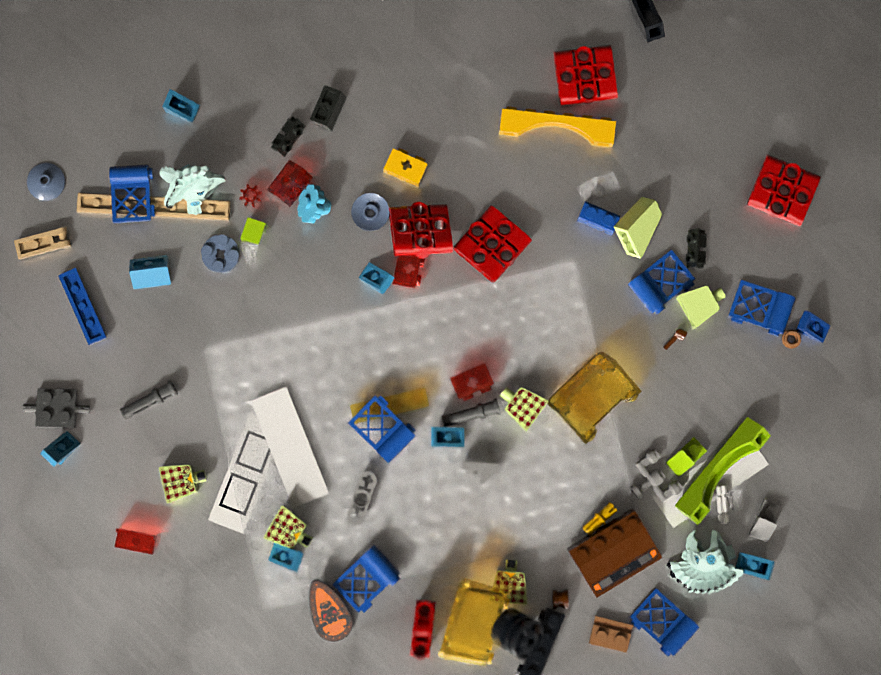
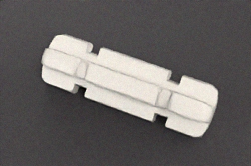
M717 486L718 522L721 524L729 523V515H727V512H729L728 497L726 496L727 486Z

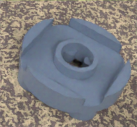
M226 235L212 236L204 243L201 249L203 263L213 272L227 273L238 264L240 257L239 247L232 238ZM217 250L226 251L223 259L221 257L216 258Z

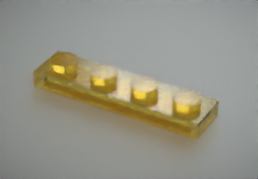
M425 388L383 397L389 403L387 407L394 414L429 407ZM369 401L350 405L352 417ZM376 401L369 407V414H381V406ZM359 417L354 424L367 421V417ZM369 417V420H374L381 417Z

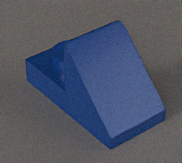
M804 311L796 331L823 343L831 325L813 313Z

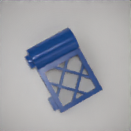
M148 164L110 167L109 177L113 223L152 221L151 217H155V205H151L150 179L154 177L153 168H149ZM138 188H145L146 195L139 200L133 193ZM116 189H124L128 192V195L120 201L116 197ZM130 196L138 201L132 210L124 204ZM142 204L147 210V216L138 217L134 212ZM121 206L129 211L125 218H117V211Z
M670 250L634 278L628 286L651 314L654 312L659 314L666 308L664 304L681 290L686 292L695 285L693 283L695 278L673 250ZM669 256L675 261L674 269L664 267L665 259ZM653 269L661 270L660 280L653 279L649 272ZM664 271L674 272L673 282L663 281ZM677 272L684 273L689 280L685 283L676 282ZM663 284L673 285V291L668 297L662 291Z
M741 280L729 317H732L731 321L742 324L744 321L768 330V334L779 337V334H784L796 298L783 292H777ZM743 285L750 287L754 295L744 299L741 293ZM763 293L771 294V301L762 305L758 295ZM756 297L760 307L750 311L746 301ZM744 303L748 313L742 316L735 314L736 306ZM762 309L765 314L763 323L756 321L752 313Z
M375 395L348 424L385 461L390 463L416 437L414 434L416 429L409 422L405 425L387 407L389 403L381 395L379 397ZM374 401L381 406V414H369V407ZM359 417H367V428H359L354 422ZM369 417H381V428H370ZM383 417H392L397 423L392 428H383ZM370 431H381V439L376 444L370 439Z
M373 545L332 585L358 613L361 610L365 613L373 605L371 601L389 584L391 586L395 585L401 579L398 576L400 571ZM359 564L365 568V577H355V568ZM343 579H352L351 590H344L339 583ZM354 579L365 580V591L354 590ZM368 580H376L381 587L377 591H368ZM354 593L365 594V602L360 607L354 601Z
M655 589L630 616L633 619L630 623L638 630L643 628L662 646L660 650L668 657L670 654L675 656L700 628L658 589ZM657 594L663 600V607L651 608V599ZM674 609L679 616L674 621H666L665 610ZM649 610L650 622H641L636 617L640 611ZM651 610H663L664 621L652 622ZM666 623H672V624L666 629ZM644 624H650V629ZM652 624H664V633L660 637L653 633Z

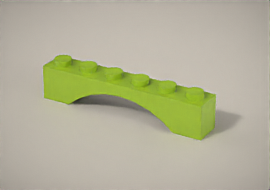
M747 417L721 450L716 453L707 467L703 469L702 473L691 484L685 494L680 497L675 507L684 516L699 525L710 511L714 490L724 473L741 458L759 451L771 435L763 426Z

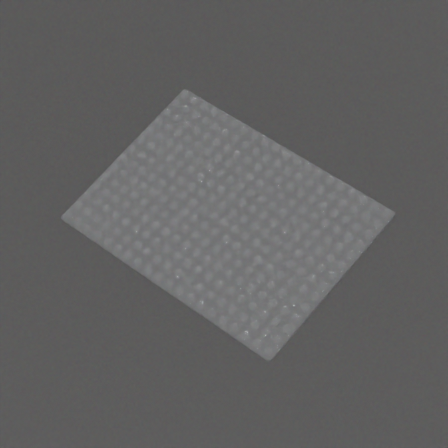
M574 262L501 278L495 283L490 281L203 350L260 605L264 612L308 602L311 582L315 579L325 582L337 594H341L332 584L373 545L400 571L398 576L404 579L588 535L584 532L583 526L595 516V512L598 513L609 502L618 511L605 522L606 524L632 508L635 510ZM287 387L329 492L325 496L295 508L292 506L251 403L254 399ZM506 387L514 393H517L520 387L548 400L546 406L527 431H524L504 410L509 403L501 398L500 395ZM375 395L377 397L381 395L389 403L387 407L405 425L409 422L416 429L414 432L416 437L390 463L385 461L348 424ZM497 398L501 415L494 414L487 416L483 420L477 418L448 426L464 428V447H431V427H444L442 415L476 407L480 402L484 404ZM376 401L369 407V414H381V406ZM359 417L354 424L359 428H367V417ZM369 417V427L381 428V417ZM383 417V428H392L397 423L392 417ZM370 431V439L375 444L381 439V431ZM462 462L501 464V468L480 486L481 471H477V474H466V470H462ZM370 471L375 474L377 483L364 521L360 525L354 526L347 521V513L360 475ZM371 475L363 477L365 485L364 487L360 485L359 490H365L370 493L371 489H367V487L374 480L371 479ZM359 493L356 496V501L359 504H365L367 502V495ZM353 504V508L357 509L350 517L353 518L352 522H356V520L361 519L358 515L359 511L362 510L364 512L365 507H358ZM281 506L288 508L306 523L307 527L304 533L313 537L308 548L300 543H297L294 548L304 553L297 572L268 561L274 542L263 537ZM361 564L355 568V577H365V568ZM343 579L339 583L344 590H351L352 579ZM354 579V590L365 588V580ZM368 580V587L379 585L376 580Z

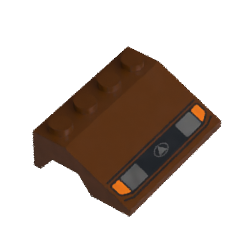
M633 508L567 548L596 598L663 558Z

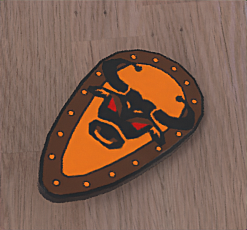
M319 579L313 580L309 589V605L315 630L326 641H340L347 637L352 630V615L333 588Z

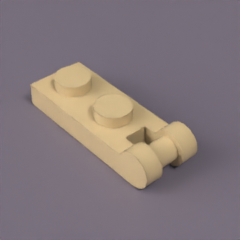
M67 227L14 240L18 259L21 260L71 247L70 240L67 239L66 235L68 234ZM59 236L60 242L55 243L54 237Z

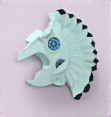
M188 164L181 169H175L170 166L162 167L160 169V176L170 183L164 204L167 209H171L175 203L184 198L187 201L188 214L197 215L202 213V201L206 200L218 189L220 183L226 181L225 177L208 171V166L201 167Z
M712 529L711 546L708 550L702 547V542L696 538V530H694L687 537L686 550L682 553L683 561H669L667 563V567L671 570L670 576L677 578V583H684V589H687L689 593L701 592L704 594L706 592H718L720 589L731 586L743 575V570L736 569L734 565L729 564L731 559L736 558L732 545L726 547L720 533Z

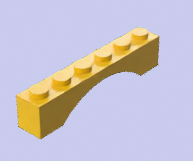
M511 106L502 109L499 135L518 137L526 131L537 127L560 126L578 132L593 145L612 147L614 144L616 121H612V118L601 117L600 119H593V116L590 115L574 117L572 113L555 115L553 111L538 113L535 109L520 111L516 107Z

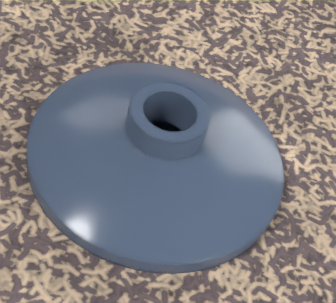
M41 163L29 172L27 186L35 198L43 201L53 200L64 190L65 176L56 165ZM44 177L48 178V182L46 184H42V179Z
M366 193L359 196L351 209L354 223L365 231H375L382 228L388 221L390 213L386 200L375 193ZM373 210L374 215L368 216L367 212Z

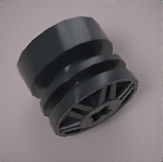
M515 608L504 610L495 620L491 630L493 643L519 659H527L537 652L544 637L542 624Z

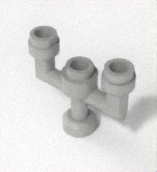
M655 449L649 450L644 458L635 463L647 480L639 486L632 485L630 489L638 499H641L643 497L642 492L653 486L654 492L663 503L671 496L681 493L683 487L678 480L671 482L664 491L659 486L666 478L660 469H654L652 472H649L646 467L651 463L655 464L661 458Z

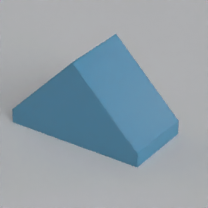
M169 89L162 107L167 113L193 122L200 105Z

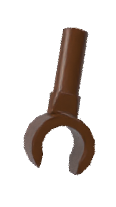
M677 329L673 337L663 347L667 350L677 338L683 341L687 332L683 329Z

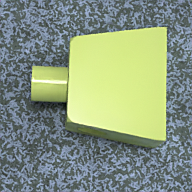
M708 286L680 294L676 297L693 329L720 310L717 302L726 298L721 288L711 292Z

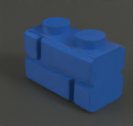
M585 201L577 222L598 231H604L605 234L612 236L615 231L614 226L621 216Z

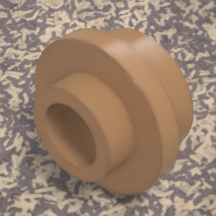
M787 330L782 335V343L789 349L796 348L801 343V335L796 330ZM789 336L794 337L793 343L788 341Z

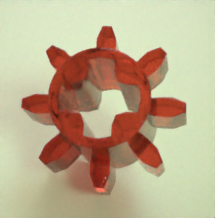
M247 184V189H240L243 196L239 199L240 201H246L244 203L245 207L251 204L255 208L257 202L262 203L259 196L263 195L262 191L257 192V185L254 188H250L249 184ZM250 192H252L254 195L253 200L246 198L249 196Z

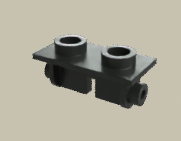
M293 116L290 119L288 118L281 129L285 132V135L278 133L271 143V148L285 157L292 149L297 138L303 133L305 125L298 118Z
M700 228L688 230L686 238L688 243L686 254L687 268H704L706 264V251H700V247L706 248L707 234L705 230H700Z

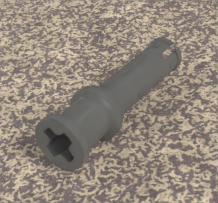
M169 380L164 386L158 389L154 388L152 393L121 408L120 411L124 419L127 420L152 405L162 404L164 400L171 396H177L178 392L172 381Z
M495 398L491 402L484 404L480 402L476 407L442 415L441 417L444 427H448L472 419L480 418L483 420L487 416L494 414L501 415L497 398Z

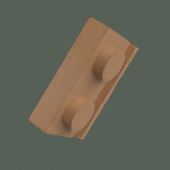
M595 616L589 644L627 653L633 625Z

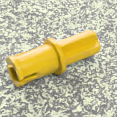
M609 502L598 513L595 512V516L583 526L584 532L591 535L602 524L605 525V522L618 510Z

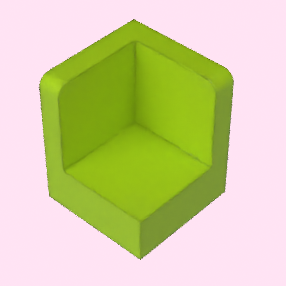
M247 217L240 239L243 242L247 241L258 245L263 232L265 233L267 224Z

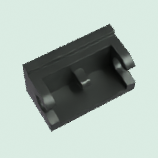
M324 85L310 121L332 132L347 97L342 91Z

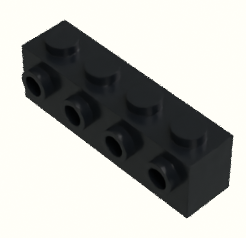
M549 607L541 610L538 621H540L544 629L542 643L537 652L524 660L523 665L519 664L515 675L542 674L565 614Z

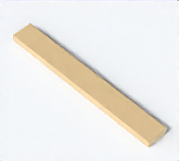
M78 193L77 212L112 214L111 194ZM116 195V197H117L120 201H122V200L127 196V195ZM130 196L124 204L132 210L138 201ZM136 196V197H137L139 200H141L144 196ZM150 197L151 205H155V217L229 220L230 201L206 199L201 204L202 213L194 215L187 213V201L184 198L175 203L173 208L167 209L164 204L165 197ZM142 204L134 212L137 216H147V210ZM123 206L117 211V215H127L129 213Z

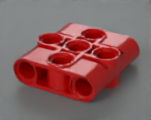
M611 45L597 47L582 46L578 49L554 52L560 105L590 104L594 101L618 98ZM572 53H574V63H575V66H574V64H573V56H572ZM585 53L588 55V59L585 61L581 60L578 55ZM606 69L609 72V76L603 77L599 71ZM587 71L591 77L584 79L581 77V73ZM570 74L572 79L564 81L562 75ZM590 90L593 96L587 98L583 95V91Z
M767 154L747 205L766 212L771 217H778L801 226L821 176L802 169L795 163H788ZM782 165H784V167H783V169H782V171H781V174H780V176L778 177V175H779V173H780V170H781V168H782ZM787 169L794 170L795 177H789ZM762 179H768L771 184L770 187H764ZM780 186H785L788 189L787 195H783L780 192ZM799 193L805 195V202H800L798 200L797 195ZM771 196L770 201H769V203H768V206H767V208H765L766 205H767V202H768V200H769V197ZM773 204H779L781 212H775L772 208Z
M415 202L412 206L389 207L394 256L416 255L418 258L424 259L430 254L453 252L447 204L426 205L423 202Z
M490 205L480 218L471 224L469 230L453 246V249L490 282L495 283L506 269L514 264L515 259L531 243L532 239L498 209ZM505 226L510 231L507 234H503L500 232V228ZM479 228L482 229L483 233L476 236L473 234V230ZM493 240L496 241L498 245L494 248L488 247L487 243ZM504 253H510L512 258L504 260L501 256ZM479 254L485 257L482 262H477L474 258Z
M416 599L410 656H414L417 659L430 658L436 601Z

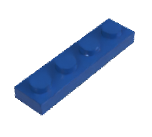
M77 268L58 275L88 345L106 339L105 331Z

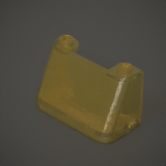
M599 352L549 398L547 404L583 443L587 444L596 437L597 429L595 426L621 401L626 403L635 401L642 391L615 359L604 352Z
M464 578L459 584L438 658L482 667L492 664L494 653L491 652L493 644L491 630L503 609L507 610L510 602V598H507L508 591Z

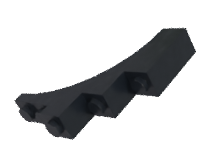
M629 0L632 16L647 43L665 37L663 21L653 1Z

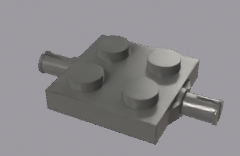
M38 388L35 404L23 405L24 412H35V427L75 428L78 413H90V405H78L76 389Z

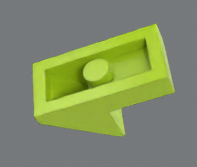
M693 437L666 464L680 477L707 450Z

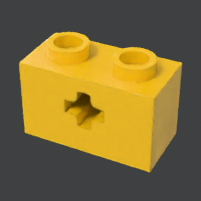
M393 148L384 167V172L419 187L428 168V164L425 163L426 160L419 156H415V158L409 156V152L404 149L398 148L396 150ZM410 163L411 168L404 170L402 164Z

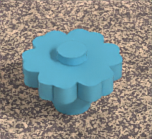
M308 184L306 189L302 190L299 196L300 203L297 206L298 216L302 217V222L315 223L316 219H320L321 216L327 215L330 212L331 202L324 197V191L321 190L320 186Z

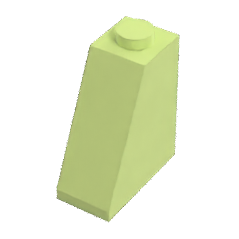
M641 197L614 226L627 255L642 258L662 216L656 200Z

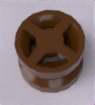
M552 590L553 609L558 607L569 608L568 590H563L562 592Z

